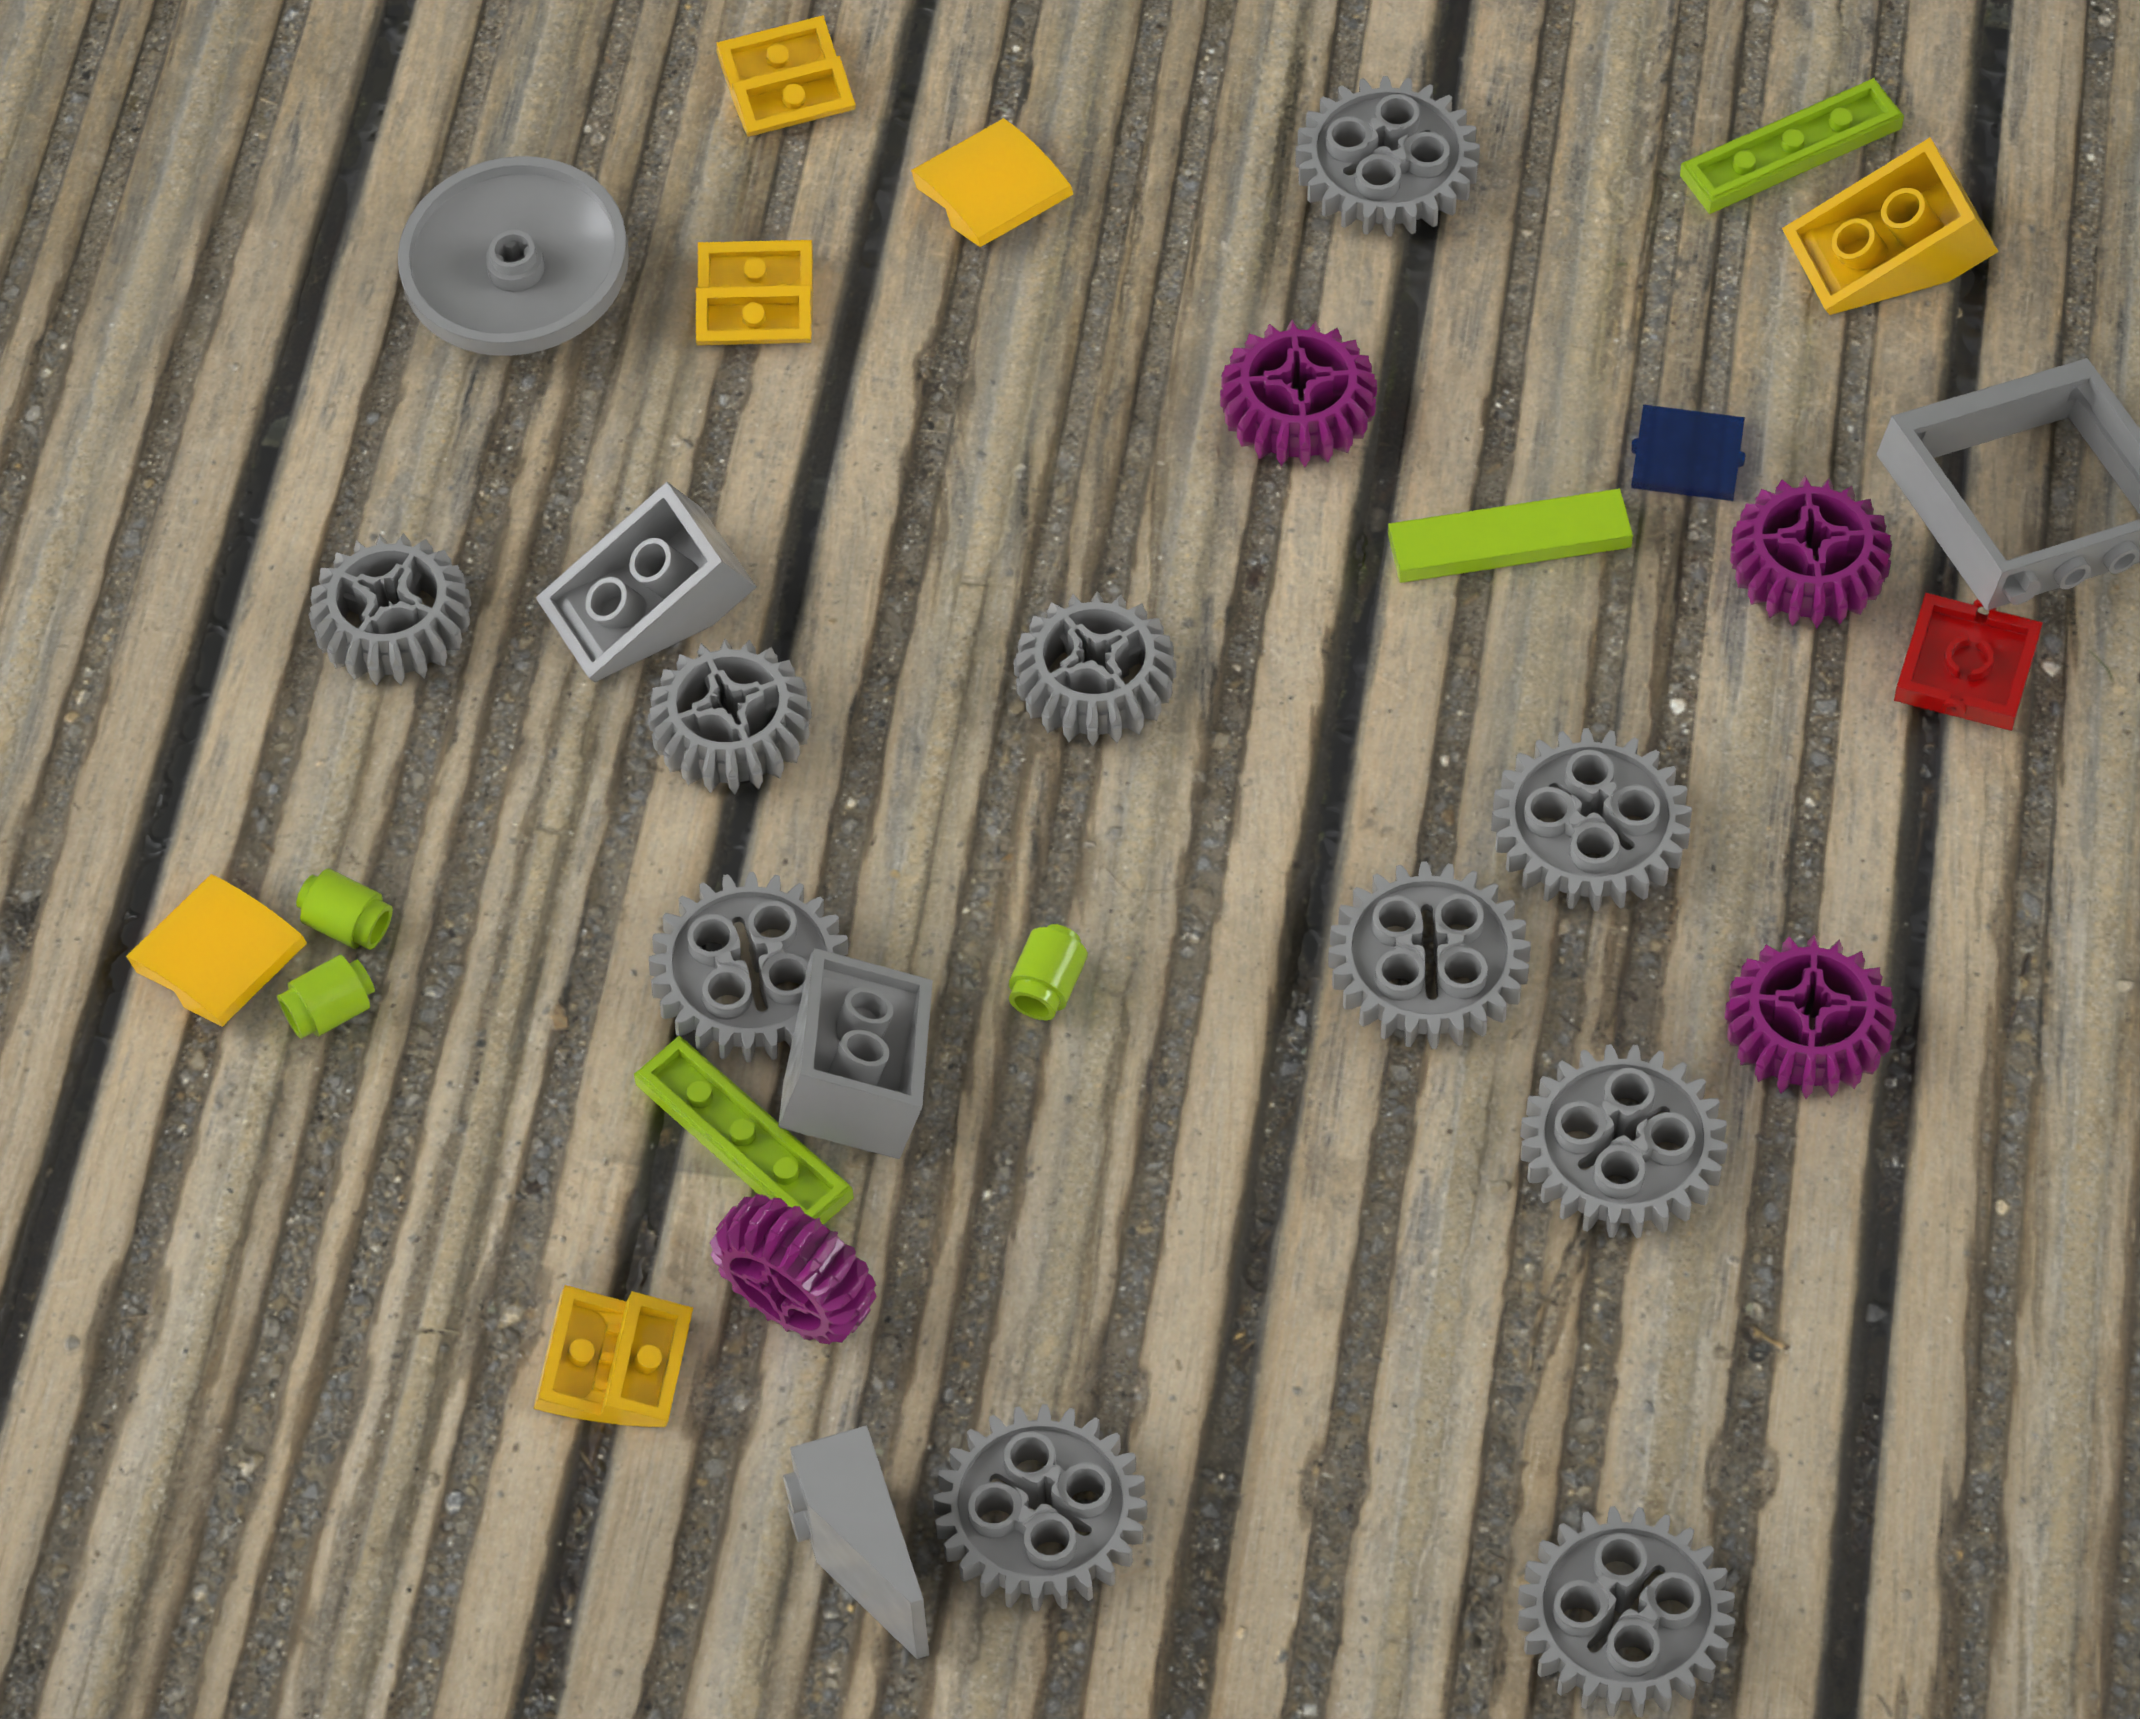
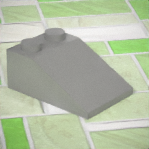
M666 482L535 598L588 678L597 682L713 626L757 586L702 507Z
M813 948L809 959L783 1082L778 1127L859 1148L867 1152L900 1159L923 1105L933 980Z
M867 1425L790 1447L794 1472L783 1475V1480L790 1504H787L788 1512L797 1541L801 1542L809 1539L816 1562L916 1659L929 1656L924 1599Z

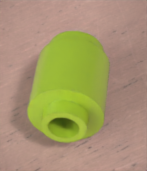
M330 868L325 869L319 876L310 875L303 883L296 900V906L301 909L300 921L302 924L353 949L358 948L360 945L369 950L375 948L386 933L393 913L392 906L383 902L381 893Z
M1058 924L1035 928L1031 931L1009 980V988L1011 989L1009 1002L1017 1011L1037 1020H1051L1057 1011L1066 1007L1088 957V952L1081 943L1077 933Z
M339 954L288 982V990L277 995V999L291 1028L300 1039H303L312 1033L319 1037L370 1009V1002L367 996L375 992V988L367 971L358 959L349 963L344 956Z

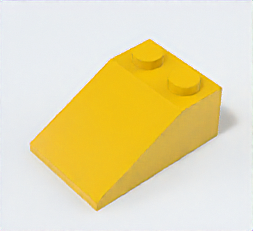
M1931 137L1782 228L1824 309L1829 315L1950 282L1999 252L1954 170Z

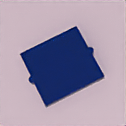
M1643 404L1639 436L1633 439L1631 444V451L1636 454L1631 488L1734 501L1738 467L1744 466L1746 457L1745 453L1741 451L1745 417Z

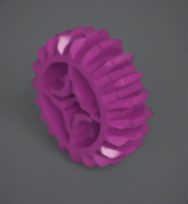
M1291 320L1287 330L1280 332L1269 324L1264 332V338L1249 333L1245 342V348L1233 349V354L1230 356V364L1225 365L1221 375V387L1223 389L1220 390V406L1223 408V413H1225L1228 431L1237 432V439L1241 447L1255 444V452L1259 459L1271 452L1275 453L1281 466L1289 457H1298L1305 468L1311 456L1315 455L1329 463L1331 456H1333V448L1349 453L1350 447L1353 445V438H1364V434L1368 429V422L1372 421V417L1376 412V399L1374 397L1377 396V380L1375 379V374L1372 373L1369 356L1360 355V349L1357 346L1356 340L1342 342V336L1338 327L1327 334L1320 333V328L1316 321L1308 330L1298 329L1294 321ZM1295 385L1299 387V396L1303 397V401H1299L1298 390L1294 389Z
M1804 476L1797 488H1792L1784 480H1781L1776 487L1775 494L1761 489L1755 499V504H1745V508L1740 514V521H1737L1736 526L1732 530L1731 543L1733 546H1731L1730 563L1732 564V569L1736 570L1735 579L1738 588L1748 589L1751 605L1767 602L1766 611L1768 612L1769 619L1781 611L1788 613L1792 626L1800 617L1811 618L1817 629L1823 622L1824 616H1830L1838 624H1841L1847 616V610L1861 615L1863 609L1867 606V601L1877 599V596L1882 591L1883 582H1885V578L1890 573L1891 560L1889 558L1892 551V541L1890 540L1891 535L1886 533L1887 525L1884 516L1873 515L1874 508L1871 499L1855 502V493L1852 486L1842 492L1833 490L1830 477L1822 487L1811 486L1807 477Z
M1815 934L1808 940L1806 947H1798L1791 937L1788 936L1782 944L1781 953L1766 944L1763 950L1760 951L1759 960L1747 958L1746 963L1741 968L1740 977H1735L1730 984V1000L1726 1003L1724 1018L1727 1020L1726 1024H1729L1727 1037L1730 1046L1739 1047L1737 1057L1740 1060V1066L1756 1064L1754 1074L1758 1082L1771 1076L1778 1078L1777 1087L1780 1094L1788 1089L1790 1084L1800 1085L1805 1099L1813 1093L1814 1086H1822L1831 1098L1838 1091L1840 1081L1855 1089L1857 1084L1861 1082L1862 1073L1873 1075L1879 1067L1881 1056H1885L1890 1050L1892 1035L1890 1033L1894 1031L1896 1023L1895 1009L1891 1008L1893 1001L1891 987L1881 986L1883 976L1880 973V967L1864 969L1865 958L1862 951L1849 957L1842 955L1843 946L1840 939L1830 949L1819 947ZM1807 1003L1811 1004V1017L1815 1018L1813 1030L1809 1029V1016L1805 1015Z
M756 1194L754 1197L744 1196L737 1206H733L716 1227L717 1232L709 1242L713 1250L710 1255L714 1263L719 1266L718 1271L721 1277L732 1283L733 1292L742 1295L749 1302V1307L757 1308L766 1316L767 1321L774 1320L782 1325L786 1332L792 1330L799 1333L804 1340L816 1339L819 1343L830 1345L832 1342L842 1343L850 1333L855 1332L870 1313V1306L877 1297L874 1291L876 1283L868 1273L869 1268L866 1262L855 1256V1248L845 1244L838 1237V1232L831 1231L821 1223L820 1218L814 1219L805 1214L800 1206L790 1207L781 1198L774 1197L769 1199L767 1196Z

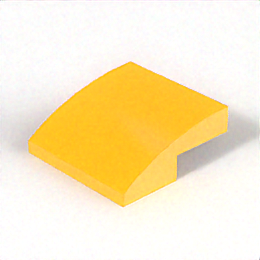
M824 15L716 42V52L747 137L855 110L856 105L840 55L836 56Z
M1004 118L911 170L916 188L944 207L951 227L979 247L986 245L1074 195L1070 183L1044 152L1023 132Z
M812 240L698 242L696 345L812 343Z
M210 874L126 957L136 973L174 991L185 1009L223 1027L307 942L301 933L265 905L232 884Z
M564 1285L559 1297L533 1409L580 1420L609 1424L666 1427L693 1307L631 1291L627 1301Z

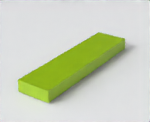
M1872 78L1681 163L1680 177L1710 215L1902 129L1904 115L1878 82Z
M1620 488L1388 523V538L1399 583L1632 548L1633 540Z
M680 1035L634 1073L635 1084L759 1195L767 1196L769 1199L774 1197L781 1198L790 1207L800 1206L805 1214L814 1219L820 1218L823 1225L854 1199L853 1188L787 1129L778 1127L779 1122Z

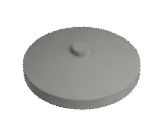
M531 156L505 157L485 161L463 169L442 181L413 210L403 229L398 249V268L402 286L411 309L421 323L436 336L456 347L475 353L495 356L523 355L543 351L569 341L584 332L604 315L616 299L624 283L629 262V244L624 221L617 204L608 191L590 175L571 165L556 160Z

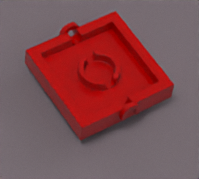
M1925 592L1896 686L1894 701L2012 731L2043 622L1997 611V608L1990 609L1989 614H1981L1978 612V608L1983 607L1978 599L1973 604Z

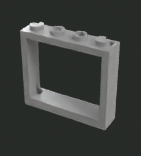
M2088 358L1891 416L1876 455L1986 611L2009 603L2019 605L2027 602L2035 595L2057 588L2070 589L2086 579L2108 572L2118 574L2129 569L2132 565L2140 563V519L2006 561L1934 459L1945 454L2069 418L2140 515V428Z

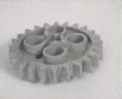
M1383 76L1380 88L1372 89L1363 78L1359 81V92L1353 94L1349 89L1341 85L1338 87V102L1323 96L1320 98V113L1314 111L1306 113V127L1299 128L1298 146H1296L1295 167L1299 168L1298 182L1300 186H1308L1307 200L1310 203L1322 200V215L1324 217L1338 211L1341 212V227L1346 228L1358 219L1363 221V234L1368 235L1376 223L1383 224L1386 235L1392 236L1395 225L1403 223L1405 228L1411 234L1416 233V220L1422 218L1429 225L1435 227L1438 223V210L1453 216L1456 213V199L1465 201L1469 199L1470 184H1476L1479 165L1480 144L1476 143L1477 129L1476 126L1466 125L1467 111L1465 109L1452 111V96L1447 95L1434 101L1433 85L1429 84L1417 93L1412 91L1411 78H1406L1400 88H1392L1388 76Z
M1589 728L1583 729L1581 742L1572 743L1568 735L1561 731L1558 734L1557 748L1554 749L1539 739L1535 743L1534 758L1518 753L1516 755L1515 771L1504 770L1502 773L1501 789H1496L1494 792L1491 831L1497 832L1496 852L1507 853L1506 870L1508 872L1524 869L1522 887L1525 889L1533 887L1539 882L1544 883L1543 900L1547 902L1554 898L1559 891L1567 893V906L1569 909H1573L1576 906L1580 896L1589 897L1590 905L1594 911H1599L1602 897L1611 896L1614 903L1619 908L1625 907L1626 891L1631 890L1644 900L1648 898L1649 880L1658 885L1665 886L1667 884L1669 868H1680L1683 849H1688L1691 829L1688 827H1690L1692 807L1686 806L1687 787L1675 785L1676 768L1671 766L1657 770L1660 752L1657 750L1651 751L1643 757L1637 755L1639 739L1635 737L1623 748L1615 746L1616 736L1615 731L1609 730L1605 735L1602 743L1594 742ZM1580 781H1594L1598 784L1587 785ZM1638 816L1643 818L1644 820L1635 821L1630 820L1626 817ZM1547 817L1553 818L1557 821L1549 823L1543 822L1539 819ZM1595 853L1603 857L1597 859L1589 858L1584 854Z
M1427 861L1421 862L1419 874L1414 877H1410L1402 865H1397L1396 879L1392 883H1389L1381 875L1375 874L1373 875L1372 884L1373 894L1356 887L1353 890V907L1341 905L1339 907V925L1331 926L1330 945L1332 947H1329L1328 967L1334 969L1332 974L1333 989L1344 990L1343 1007L1345 1010L1361 1006L1359 1024L1362 1027L1379 1019L1381 1021V1038L1384 1040L1391 1036L1396 1029L1405 1031L1404 1041L1406 1047L1412 1046L1418 1034H1426L1431 1049H1437L1440 1034L1449 1033L1452 1040L1458 1046L1463 1045L1464 1028L1470 1027L1475 1033L1483 1037L1487 1032V1016L1503 1023L1506 1020V1003L1518 1005L1521 996V984H1527L1529 964L1526 962L1530 961L1531 942L1525 940V920H1513L1515 902L1508 900L1496 904L1499 887L1496 883L1480 891L1476 888L1477 872L1471 871L1462 881L1454 879L1453 864L1449 863L1445 866L1440 876H1432ZM1423 910H1429L1433 915V954L1436 963L1435 985L1437 998L1434 1000L1426 997L1425 950L1422 946L1423 920L1421 914ZM1460 924L1465 925L1469 928L1465 930H1454L1448 926ZM1392 926H1400L1407 930L1402 932L1389 931L1386 928ZM1457 977H1465L1471 979L1473 982L1461 984L1456 983L1451 979ZM1404 979L1411 983L1400 986L1394 985L1389 981Z
M749 872L744 887H736L728 874L723 875V891L715 893L710 886L703 882L699 884L700 901L698 903L690 898L681 896L678 898L681 917L669 913L663 915V931L665 933L653 934V952L655 955L649 956L650 975L654 976L651 979L653 998L661 999L660 1011L663 1019L676 1017L675 1030L677 1036H684L696 1030L695 1042L697 1050H703L714 1040L719 1042L720 1059L725 1060L733 1047L736 1046L742 1047L745 1061L751 1062L754 1057L755 1048L764 1046L769 1057L774 1060L778 1056V1043L786 1041L791 1047L809 959L813 948L845 956L848 954L847 935L838 934L839 917L837 914L823 917L824 899L822 897L812 899L806 904L803 903L804 885L801 883L795 885L788 893H784L781 891L779 875H774L766 888L758 887L757 877L754 872ZM736 922L743 923L746 930L752 965L755 972L759 973L760 993L767 1008L764 1012L758 1011L754 1003L749 971L745 961L741 960L740 939L733 925ZM769 929H777L785 933L775 938L761 935L762 932ZM708 943H719L725 946L718 951H706L700 948ZM790 981L800 985L799 988L788 991L775 987L777 984ZM723 995H732L740 999L733 1004H721L715 1001Z
M1611 1044L1606 1045L1604 1060L1598 1062L1595 1061L1587 1050H1582L1580 1053L1579 1069L1577 1070L1565 1061H1560L1557 1069L1558 1081L1542 1076L1539 1085V1096L1529 1095L1527 1099L1526 1115L1529 1117L1522 1118L1520 1137L1525 1139L1521 1145V1160L1531 1162L1528 1164V1182H1544L1541 1188L1540 1199L1543 1203L1551 1202L1558 1198L1562 1199L1559 1216L1561 1219L1564 1220L1572 1216L1576 1211L1583 1213V1230L1587 1232L1599 1219L1606 1221L1609 1237H1615L1620 1223H1629L1634 1236L1641 1238L1644 1221L1651 1220L1662 1233L1667 1231L1670 1212L1681 1220L1688 1221L1691 1213V1201L1705 1206L1708 1203L1710 1191L1708 1185H1719L1722 1166L1719 1164L1725 1163L1728 1144L1722 1142L1725 1140L1727 1122L1726 1120L1716 1119L1720 1104L1718 1098L1703 1099L1706 1081L1701 1078L1686 1084L1684 1081L1687 1064L1682 1062L1670 1071L1664 1069V1052L1658 1051L1649 1063L1641 1061L1638 1045H1632L1627 1059H1618ZM1631 1098L1637 1100L1640 1104L1626 1106L1616 1100ZM1571 1131H1583L1588 1133L1591 1137H1588L1586 1139H1576L1570 1137L1566 1133ZM1670 1142L1678 1145L1680 1149L1668 1151L1661 1149L1656 1144ZM1621 1175L1627 1177L1631 1182L1616 1184L1610 1182L1607 1177Z
M1042 1404L1037 1420L1028 1421L1025 1412L1020 1406L1015 1407L1014 1424L1007 1427L995 1415L989 1416L990 1435L987 1437L973 1429H969L967 1431V1442L970 1452L951 1448L949 1451L950 1465L954 1470H939V1489L944 1492L935 1494L933 1497L935 1514L941 1516L935 1520L937 1538L948 1539L944 1543L947 1562L962 1559L959 1564L960 1579L966 1582L981 1574V1596L985 1598L991 1595L999 1586L1005 1588L1006 1607L1012 1608L1017 1602L1021 1593L1030 1594L1033 1611H1039L1043 1604L1044 1595L1051 1594L1054 1595L1060 1608L1066 1609L1068 1591L1075 1588L1086 1600L1093 1599L1092 1580L1095 1577L1103 1583L1113 1586L1115 1584V1569L1112 1562L1127 1567L1132 1565V1549L1128 1544L1136 1545L1143 1543V1525L1138 1522L1147 1519V1501L1140 1498L1145 1495V1479L1142 1475H1132L1136 1471V1456L1134 1453L1118 1455L1121 1450L1120 1435L1114 1433L1099 1440L1100 1422L1097 1418L1090 1420L1082 1429L1076 1427L1075 1409L1069 1408L1064 1413L1060 1422L1051 1421L1048 1404ZM1026 1460H1037L1045 1465L1036 1472H1024L1016 1468V1466ZM993 1479H1000V1480L1004 1481L1006 1484L1001 1483V1482H991V1481H992ZM1082 1491H1091L1101 1496L1097 1501L1090 1504H1081L1071 1499L1075 1494ZM992 1510H1000L1010 1515L1005 1521L1000 1523H988L980 1518ZM1075 1530L1080 1531V1532H1091V1533H1090L1089 1535H1087V1536H1083V1535L1077 1533ZM1046 1542H1057L1066 1547L1062 1552L1055 1555H1045L1036 1550L1039 1545Z
M1615 1506L1609 1508L1607 1524L1599 1525L1588 1511L1584 1512L1580 1533H1577L1565 1523L1560 1524L1557 1538L1559 1546L1542 1540L1539 1543L1538 1558L1541 1562L1528 1561L1526 1564L1524 1579L1530 1584L1520 1585L1518 1604L1525 1607V1609L1519 1611L1517 1624L1519 1630L1530 1632L1525 1637L1524 1651L1526 1655L1543 1653L1538 1663L1537 1673L1540 1677L1551 1675L1557 1671L1560 1672L1557 1693L1560 1696L1568 1693L1575 1686L1583 1689L1581 1708L1587 1709L1599 1696L1606 1698L1608 1716H1615L1621 1701H1630L1636 1717H1643L1646 1699L1651 1698L1655 1700L1664 1712L1670 1711L1672 1690L1675 1689L1681 1696L1690 1701L1694 1698L1696 1689L1694 1677L1711 1683L1716 1667L1712 1660L1725 1661L1727 1657L1729 1643L1723 1638L1733 1636L1735 1618L1727 1615V1613L1733 1611L1735 1594L1721 1590L1726 1586L1728 1571L1726 1568L1708 1569L1712 1563L1714 1553L1711 1545L1695 1551L1691 1549L1694 1529L1691 1527L1683 1530L1676 1537L1669 1534L1670 1516L1667 1514L1660 1518L1657 1524L1652 1527L1646 1525L1644 1509L1641 1507L1636 1509L1631 1523L1622 1522ZM1620 1561L1629 1564L1635 1571L1627 1575H1616L1608 1571L1605 1565L1610 1562ZM1660 1570L1664 1573L1654 1579L1642 1591L1645 1580L1653 1571ZM1640 1594L1638 1612L1630 1609V1607ZM1666 1600H1676L1684 1604L1688 1610L1681 1614H1669L1663 1611L1658 1604ZM1572 1608H1583L1589 1611L1594 1618L1587 1622H1575L1567 1618L1564 1612ZM1615 1610L1622 1613V1615L1612 1628ZM1609 1633L1607 1642L1598 1652L1593 1653L1588 1650V1648L1593 1647L1603 1636L1605 1637ZM1625 1647H1636L1642 1650L1648 1657L1639 1662H1631L1621 1658L1617 1651Z

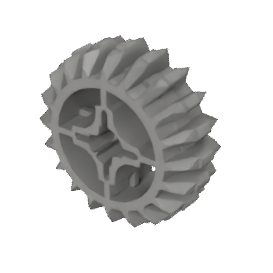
M404 533L395 544H387V541L379 534L376 545L368 548L356 540L353 549L354 554L347 556L336 552L335 560L333 561L335 568H320V585L312 587L310 596L312 606L310 607L309 619L312 629L315 630L316 643L322 650V653H328L329 661L333 663L335 669L346 666L347 672L351 674L354 680L369 672L370 679L376 686L385 675H393L394 679L402 685L405 673L415 671L425 679L428 670L427 664L432 662L445 667L446 659L448 658L446 650H460L462 642L461 633L469 631L471 599L469 590L465 588L464 575L459 570L458 565H452L451 558L445 550L434 553L433 547L428 543L427 539L412 547L410 540ZM421 590L435 599L432 608L422 604L421 598L418 597ZM349 611L358 614L360 621L363 622L359 629L345 620Z
M1096 591L1091 602L1081 603L1072 594L1068 602L1069 607L1065 609L1051 602L1047 610V618L1033 616L1032 622L1029 625V633H1021V638L1018 642V653H1016V658L1014 659V675L1017 676V694L1020 696L1021 701H1026V710L1030 714V718L1042 717V725L1047 733L1063 727V735L1068 743L1079 733L1087 734V739L1092 746H1094L1101 734H1109L1118 743L1124 728L1140 735L1144 727V719L1157 721L1161 713V704L1169 703L1173 693V679L1176 678V661L1173 660L1174 646L1172 641H1170V636L1164 635V627L1160 623V619H1147V611L1144 609L1143 603L1127 610L1126 601H1124L1121 594L1112 603H1104L1098 591ZM1065 652L1068 657L1060 662L1061 668L1050 673L1048 671L1050 666ZM1140 664L1142 668L1128 684H1125L1122 679L1129 675V669Z
M724 639L720 650L710 652L701 643L697 651L698 658L696 659L679 654L678 661L676 662L677 670L663 669L662 677L660 678L661 686L653 688V693L650 697L652 708H650V713L648 714L649 729L653 731V746L658 755H664V762L669 771L681 770L682 778L686 780L688 786L703 778L704 786L707 787L710 793L720 782L728 783V787L734 794H736L740 782L748 780L760 789L763 782L762 775L765 773L781 779L782 772L784 771L783 762L797 763L798 756L800 755L799 746L807 744V739L810 735L809 719L812 718L811 703L807 701L806 684L803 682L802 677H796L795 668L791 665L790 660L778 662L777 655L772 647L757 655L755 646H753L750 640L740 650H733L728 641Z

